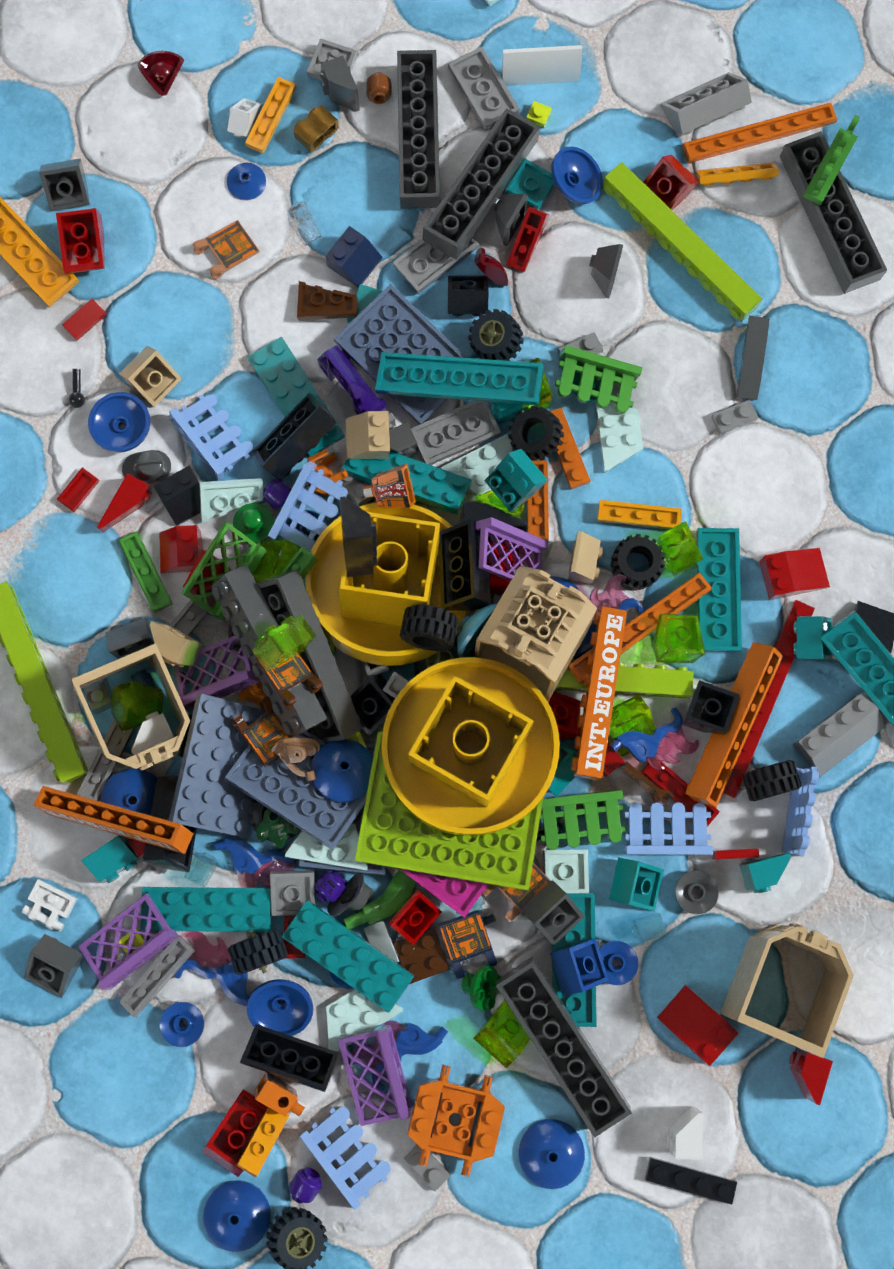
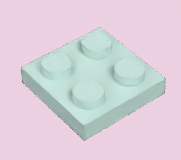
M544 850L545 875L550 880H553L566 893H589L588 850Z

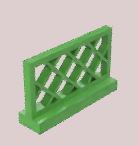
M224 522L181 594L209 612L208 614L214 618L225 621L226 618L223 615L219 600L215 599L212 607L207 605L206 597L213 595L212 591L205 593L204 582L212 580L214 584L218 578L230 572L228 561L236 559L237 566L235 569L247 564L251 574H253L267 550L261 545L254 543L228 522ZM229 530L232 532L233 541L225 543L224 535ZM238 543H247L249 545L245 553L240 554ZM234 545L235 555L227 557L226 546ZM221 548L222 559L214 560L213 553L215 549ZM223 562L224 573L216 575L215 564ZM210 566L211 576L203 578L202 571L204 567ZM199 584L200 594L195 596L190 594L189 592L193 585Z

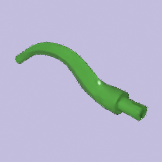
M399 869L385 892L379 898L365 904L362 911L344 918L346 927L351 930L369 922V925H373L392 916L409 899L417 882Z

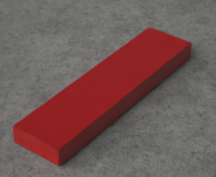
M656 756L642 769L641 773L659 789L672 792L674 798L671 799L676 803H682L686 812H692L694 804L700 803L685 794L688 784ZM704 804L706 812H711V818H707L708 827L720 811L715 807Z

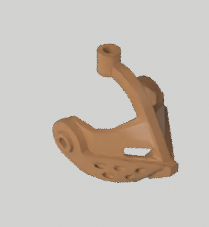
M290 737L280 739L273 746L272 752H276L294 774L306 777L307 781L316 779L314 770L304 771L297 768L293 763H300L306 759V756L315 755L320 749L318 740Z

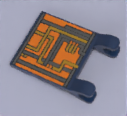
M479 909L468 913L465 918L459 916L438 924L457 979L465 976L460 962L485 953L489 966L497 965V960Z

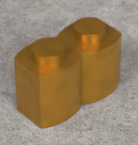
M320 105L317 108L311 109L307 118L296 123L293 130L294 137L312 153L337 131L339 123L336 117Z

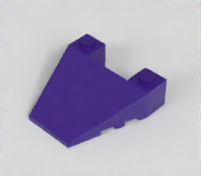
M336 345L325 351L317 359L319 367L328 379L332 381L336 378L350 395L356 415L367 411H386L384 399L380 395L378 397L350 363V357L345 351L340 350Z

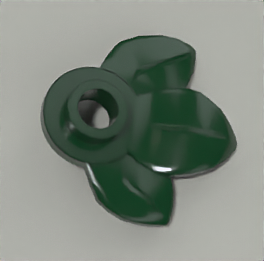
M267 809L264 812L263 821L257 827V838L259 842L269 839L274 846L282 849L286 844L288 833L297 834L300 833V829L279 815L276 820L272 821L270 816L274 812Z

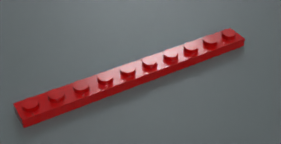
M798 600L793 602L775 645V648L783 655L782 660L723 791V794L731 798H735L743 781L742 775L748 769L795 657L794 643L797 642V634L794 633V622L797 621V616H812L815 610L814 607Z

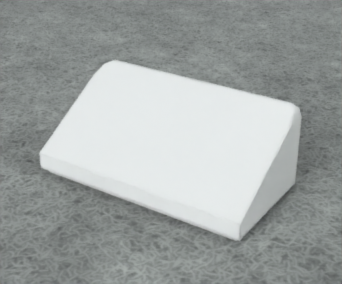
M384 920L364 928L368 941L372 946L396 963L400 961Z

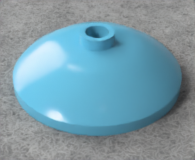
M497 604L480 608L471 617L467 615L460 624L462 629L457 643L459 657L465 658L475 649L476 640Z

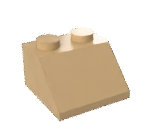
M148 345L119 373L153 407L182 380L159 352Z
M367 411L346 418L347 459L389 458V411Z
M582 531L577 532L567 580L592 585L594 579H598L600 567H596L597 559L601 560L603 547H600L601 540Z
M151 621L150 629L153 640L161 656L164 657L163 661L172 666L177 665L182 668L184 665L193 666L203 643L169 625Z

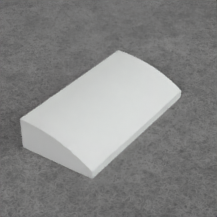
M582 45L505 49L502 55V80L506 86L579 82L582 65Z

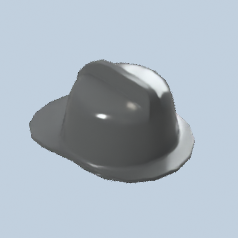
M148 450L131 454L122 465L124 477L128 473L145 483L161 481L171 471L169 457L159 450Z
M361 873L355 874L345 884L346 891L336 902H329L327 907L329 915H339L346 909L360 910L369 901L374 892L364 882V876Z

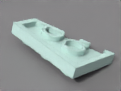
M262 478L199 482L202 523L209 521L212 517L223 516L227 514L226 512L246 504L263 501Z

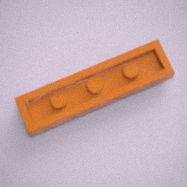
M562 407L550 411L560 420L559 422L563 426L561 431L564 433V437L560 438L563 443L562 446H557L559 451L556 454L570 489L589 484L590 478Z
M548 460L532 461L548 479ZM547 481L536 494L527 500V523L529 534L549 542Z

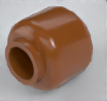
M377 72L367 78L366 94L368 99L375 104H383L391 98V79L387 75Z

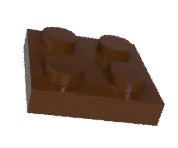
M435 928L425 931L414 945L406 938L394 942L402 967L414 975L409 984L449 970Z

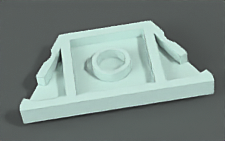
M610 402L604 409L599 408L596 404L604 473L609 472L613 467L622 464L628 458L635 456L643 450L638 409L629 407L624 414H619L615 409L616 403Z
M506 434L442 466L441 469L471 479L469 491L478 496L490 490V487L484 480L508 453L513 452L510 444L512 440Z
M355 824L349 827L334 851L302 831L285 853L286 858L368 871L367 863L355 861L359 840Z
M353 989L326 1006L329 1049L336 1052L340 1051L339 1038L372 1031L401 1013L403 1008L395 1004L388 1013L356 989ZM353 1042L345 1043V1045L348 1046Z

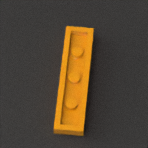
M281 77L277 78L245 141L246 147L264 154L296 90L295 83Z
M773 162L696 170V178L699 180V184L703 186H711L717 182L731 184L737 180L750 182L752 179L757 178L770 180L772 177L778 176L779 168Z
M600 500L597 522L679 531L682 509Z

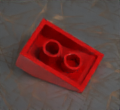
M96 208L56 213L64 274L105 269L104 231L102 216Z
M820 548L769 554L759 561L769 600L830 588Z
M686 985L656 1017L708 1066L712 1065L739 1034L724 1018Z
M243 1089L201 1152L239 1177L244 1170L236 1165L268 1107L255 1100L253 1095Z

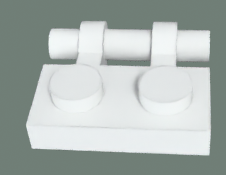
M38 879L28 897V900L35 904L33 908L25 905L22 913L34 922L37 920L45 924V927L50 930L55 929L61 932L65 924L59 922L58 918L59 916L68 918L78 898ZM42 907L52 911L50 917L41 913Z

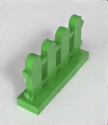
M854 116L847 130L839 129L802 197L818 205L822 204L858 138L852 132L860 119L859 116Z
M567 345L564 346L558 359L560 361L558 367L562 368L560 380L555 381L560 397L566 398L571 391L577 392V399L581 403H586L590 396L597 398L596 404L601 409L606 408L610 402L616 403L615 409L619 414H624L629 407H633L634 401H630L632 389L637 387L638 382L635 381L641 375L642 367ZM575 372L581 373L579 386L573 384ZM594 377L601 379L598 391L592 390ZM613 383L620 384L617 397L611 395Z
M623 790L543 798L540 819H543L544 835L540 836L541 841H545L546 847L550 850L558 848L559 839H566L568 846L573 848L580 844V837L587 836L588 842L592 845H598L601 842L602 834H608V838L612 842L617 843L621 841L622 832H626L625 826H621L619 810H623V804L618 805V799H624ZM604 801L605 806L597 807V802ZM583 803L584 809H576V804ZM555 806H562L563 811L555 812ZM599 812L606 813L607 828L600 829ZM585 814L586 831H579L577 815ZM556 817H564L565 833L558 834Z

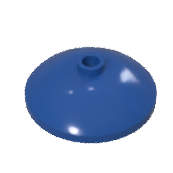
M565 147L554 156L552 176L557 188L566 198L578 204H589L600 196L603 188V177L598 164L590 154L577 147Z
M125 392L111 393L99 399L92 407L88 418L89 432L94 441L103 449L111 452H126L139 446L147 437L151 423L150 414L145 404L138 397ZM120 425H126L124 429H119Z
M354 740L330 741L323 745L313 758L311 770H314L316 779L312 781L316 789L324 797L332 801L346 803L358 800L367 793L373 756L365 746ZM345 763L348 765V769H342L340 765Z
M139 768L121 770L110 777L105 783L101 792L100 802L151 815L157 777L146 770L140 771ZM131 796L137 798V803L134 805L129 803Z
M284 979L270 980L259 985L251 993L247 1003V1015L253 1027L257 1024L294 1036L303 1031L310 1023L313 1016V1001L307 990L298 983Z
M546 1119L533 1124L524 1133L519 1144L518 1155L521 1168L531 1182L542 1188L558 1189L569 1185L578 1177L584 1165L585 1149L581 1137L572 1126L561 1120ZM551 1153L557 1154V1158L553 1161L549 1159Z
M241 1180L224 1183L213 1191L205 1204L203 1223L206 1233L213 1243L224 1250L239 1252L250 1249L259 1243L267 1232L271 1216L270 1206L264 1193L254 1184ZM237 1216L239 1221L233 1223L231 1217Z

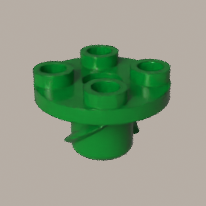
M249 503L237 510L233 518V527L256 544L270 537L268 534L274 524V518L266 506L259 503Z
M483 965L475 974L467 973L463 977L461 988L465 994L470 995L471 1003L476 1009H492L495 1006V998L498 992L496 980L502 976L498 975L497 970L493 966Z

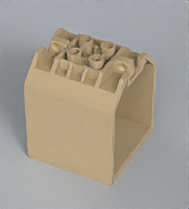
M520 566L476 640L474 657L494 660L516 669L532 681L542 692L546 700L549 701L585 638L597 607L581 591L572 586L567 588L550 578L551 575L543 570Z
M156 643L71 679L72 686L104 758L131 768H139L142 771L153 766V763L157 764L173 757V752L179 750L190 719ZM151 659L179 724L173 738L122 759L109 753L81 689Z
M790 923L789 926L774 925L750 935L720 1014L824 1058L854 976L841 945L828 940L829 937L815 930L808 933V928L796 923ZM777 940L784 941L819 956L825 970L800 1038L745 1015L771 943Z

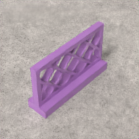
M492 517L476 521L475 530L481 532L478 569L509 581L515 575L514 569L523 566V560H525L529 568L541 570L542 551L548 549V541ZM488 535L494 543L492 546L488 542ZM502 542L505 543L508 549L506 552L501 545ZM495 548L497 549L500 555V558L498 559L496 558L493 552ZM516 548H519L522 554L520 558L515 551ZM531 553L534 554V563L529 556ZM509 554H511L515 562L512 565L507 557ZM487 555L492 562L491 566L486 565ZM502 561L507 569L505 572L500 565Z
M235 636L200 650L193 666H190L186 675L183 674L182 667L174 666L180 699L185 709L190 711L194 709L197 693L222 698L260 682L259 677L252 670L253 665L249 658L242 651V644L238 653L232 651L235 642L239 641ZM218 649H225L221 660L214 658ZM230 653L236 656L231 667L225 664ZM205 655L208 659L202 668L197 664L200 658ZM242 659L245 661L246 670L239 672L236 668ZM213 660L219 663L214 674L208 671ZM223 667L228 668L229 672L226 678H219ZM195 668L201 670L197 681L191 678ZM205 675H210L212 678L209 684L203 686L201 683ZM190 681L195 685L192 691L187 694L186 686Z
M145 894L82 943L79 949L98 977L100 988L102 990H110L179 936L174 929L170 928L149 894ZM144 902L150 907L148 916L139 915L140 905ZM126 916L133 917L131 930L122 928L123 919ZM138 918L148 919L145 932L135 931ZM152 920L159 921L163 927L157 934L150 933ZM110 929L116 930L114 943L105 942L106 932ZM121 931L130 932L128 945L119 944ZM135 933L145 935L144 943L140 947L133 946ZM92 943H99L97 956L91 955L87 949ZM104 944L113 946L112 958L102 957ZM118 947L128 948L127 956L124 960L116 959ZM101 960L111 961L110 969L106 974H103L100 970Z
M391 1025L383 1026L378 1030L339 1038L338 1043L360 1126L401 1118V1120L410 1118L413 1106ZM377 1036L379 1046L376 1051L365 1045L368 1038ZM353 1042L360 1046L357 1053L353 1055L348 1052L345 1043ZM362 1048L373 1055L368 1064L357 1057ZM375 1057L384 1063L385 1067L382 1072L370 1066ZM354 1061L365 1067L361 1077L352 1071ZM367 1070L379 1076L374 1085L363 1079ZM381 1078L390 1085V1090L387 1094L376 1087ZM360 1083L371 1089L367 1098L358 1094L357 1087ZM373 1091L384 1097L380 1107L369 1101ZM386 1100L395 1104L397 1112L388 1113L382 1109ZM365 1105L377 1111L374 1117L365 1119L363 1112Z

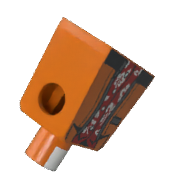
M407 464L376 474L372 478V485L364 486L363 488L365 498L375 497L378 507L411 508L416 502Z
M266 1072L255 1088V1100L283 1116H286L289 1111L300 1116L305 1109L306 1104L297 1099V1091L273 1074Z

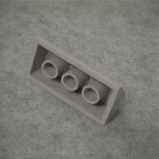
M728 72L660 104L673 129L686 135L692 133L695 128L709 125L715 119L727 117L730 112L744 109L746 105L752 103L748 80Z
M863 691L855 695L799 738L793 745L810 767H817L820 778L881 731L885 725L878 707L866 692Z

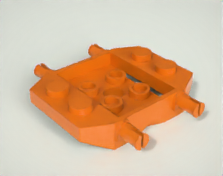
M442 1064L440 1077L418 1086L407 1135L420 1147L419 1165L427 1166L431 1151L462 1158L464 1164L461 1175L470 1177L474 1161L494 1156L505 1106L491 1094L492 1076L484 1075L482 1088L462 1086L449 1082L448 1077L451 1066ZM482 1102L472 1146H468L478 1103ZM453 1113L460 1114V1121L456 1125L449 1123V1117Z

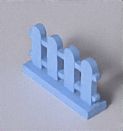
M202 394L198 397L199 401L188 408L186 405L181 407L182 412H179L177 408L169 411L170 421L216 481H220L224 478V470L227 469L230 472L233 470L232 465L244 458L246 461L250 459L249 454L253 451V444L249 441L240 443L237 439L241 436V429L235 425L228 428L225 424L229 421V413L225 410L218 412L214 410V407L217 405L216 396L207 395L204 397ZM206 412H209L211 416L203 422L199 423L196 420ZM220 427L223 432L211 439L208 434ZM233 443L235 448L223 455L220 450Z
M308 461L304 464L268 536L273 539L282 536L284 537L282 541L286 544L288 541H291L311 552L316 542L314 539L316 533L321 535L325 528L328 527V524L323 522L325 516L333 518L338 514L337 506L332 504L334 499L340 500V497H346L348 491L342 486L343 481L338 480L336 483L324 476L325 471L319 469L318 472L315 471L317 464ZM308 482L311 484L309 490L305 488ZM316 487L330 494L328 500L314 493ZM298 501L302 502L300 507L296 506ZM307 505L320 512L318 518L305 511ZM289 518L293 520L291 525L287 524ZM298 523L311 530L309 536L295 529Z
M810 767V769L797 768L802 786L798 790L790 791L781 852L804 856L805 849L809 846V836L807 834L813 820L811 807L815 804L816 800L814 787L819 779L817 767Z
M634 802L630 804L629 812H624V818H629V834H625V840H629V846H624V854L713 855V846H707V840H711V834H707V818H711V812H706V806L703 803L694 804L692 812H685V807L682 803H674L671 807V812H664L663 805L656 802L650 806V812H642V806ZM642 818H650V834H643ZM664 818H671L672 834H664ZM685 818H693V834H685ZM643 840H650V846H643ZM664 840H672V846H664ZM686 840H693V846H686Z
M333 1107L329 1110L331 1115L319 1125L316 1122L311 1125L313 1130L310 1133L305 1129L299 1136L355 1210L361 1205L358 1200L359 1198L364 1196L366 1199L370 1196L367 1191L380 1180L383 1183L388 1180L386 1175L390 1172V1165L386 1161H380L378 1164L374 1162L372 1157L377 1152L376 1146L373 1143H367L362 1146L358 1140L363 1135L362 1127L353 1125L349 1128L345 1123L350 1115L349 1110L346 1107H340L335 1110ZM341 1126L345 1133L331 1144L327 1136L337 1127ZM321 1141H323V1143L327 1147L323 1151L317 1145ZM354 1144L358 1151L347 1161H344L340 1155ZM335 1159L341 1165L337 1169L331 1164ZM368 1162L372 1169L358 1180L354 1173ZM349 1177L354 1183L350 1188L345 1182Z

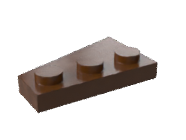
M299 281L297 318L299 321L353 318L358 316L357 295L338 290L330 291L323 289L321 286L315 285L314 287Z

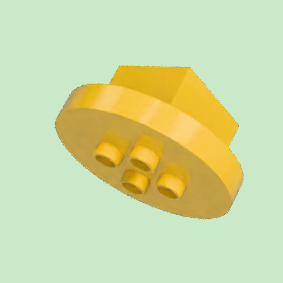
M377 503L360 506L361 509L370 514L371 523H376L377 566H373V575L347 577L340 516L325 528L312 547L311 553L319 560L305 576L307 594L311 599L312 606L319 618L321 628L327 640L343 653L360 661L376 665L393 666L421 661L439 651L416 648L403 641L400 637L405 609L412 605H432L441 608L440 531L450 528L452 525L436 513L414 504L411 508L378 507ZM449 611L458 618L456 636L462 629L460 625L462 620L469 615L470 611Z
M465 657L437 663L416 675L405 685L393 701L382 733L384 768L399 800L415 817L425 824L455 835L479 836L504 830L522 820L538 805L549 789L559 759L560 743L557 723L553 711L542 692L532 681L516 669L485 658Z

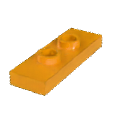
M268 1107L236 1166L257 1177L290 1115L283 1116Z

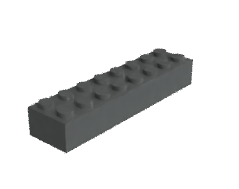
M436 50L397 51L400 209L437 208L440 204Z
M506 108L424 225L422 240L457 260L511 181L523 160L526 159L537 143L540 127Z
M820 131L785 144L779 157L845 294L880 281L887 272V268L840 171L821 205L802 197L829 149Z
M247 564L224 574L211 586L213 596L216 600H219L223 615L230 621L233 634L242 644V651L253 665L252 670L259 677L264 693L269 696L273 711L276 715H279L285 733L289 734L290 737H294L326 720L327 717L315 694L310 692L306 681L288 690L296 697L297 702L289 709L284 708L278 693L255 661V658L286 642V639Z
M298 569L273 576L258 583L257 585L286 641L291 640L310 670L323 683V687L314 694L327 719L313 726L317 738L323 742L345 740L362 730L360 718L356 713L352 698L344 684V679L337 667L336 659L330 650L328 640L323 633L319 618L314 611Z
M533 956L496 980V987L594 1138L632 1114L629 1103Z

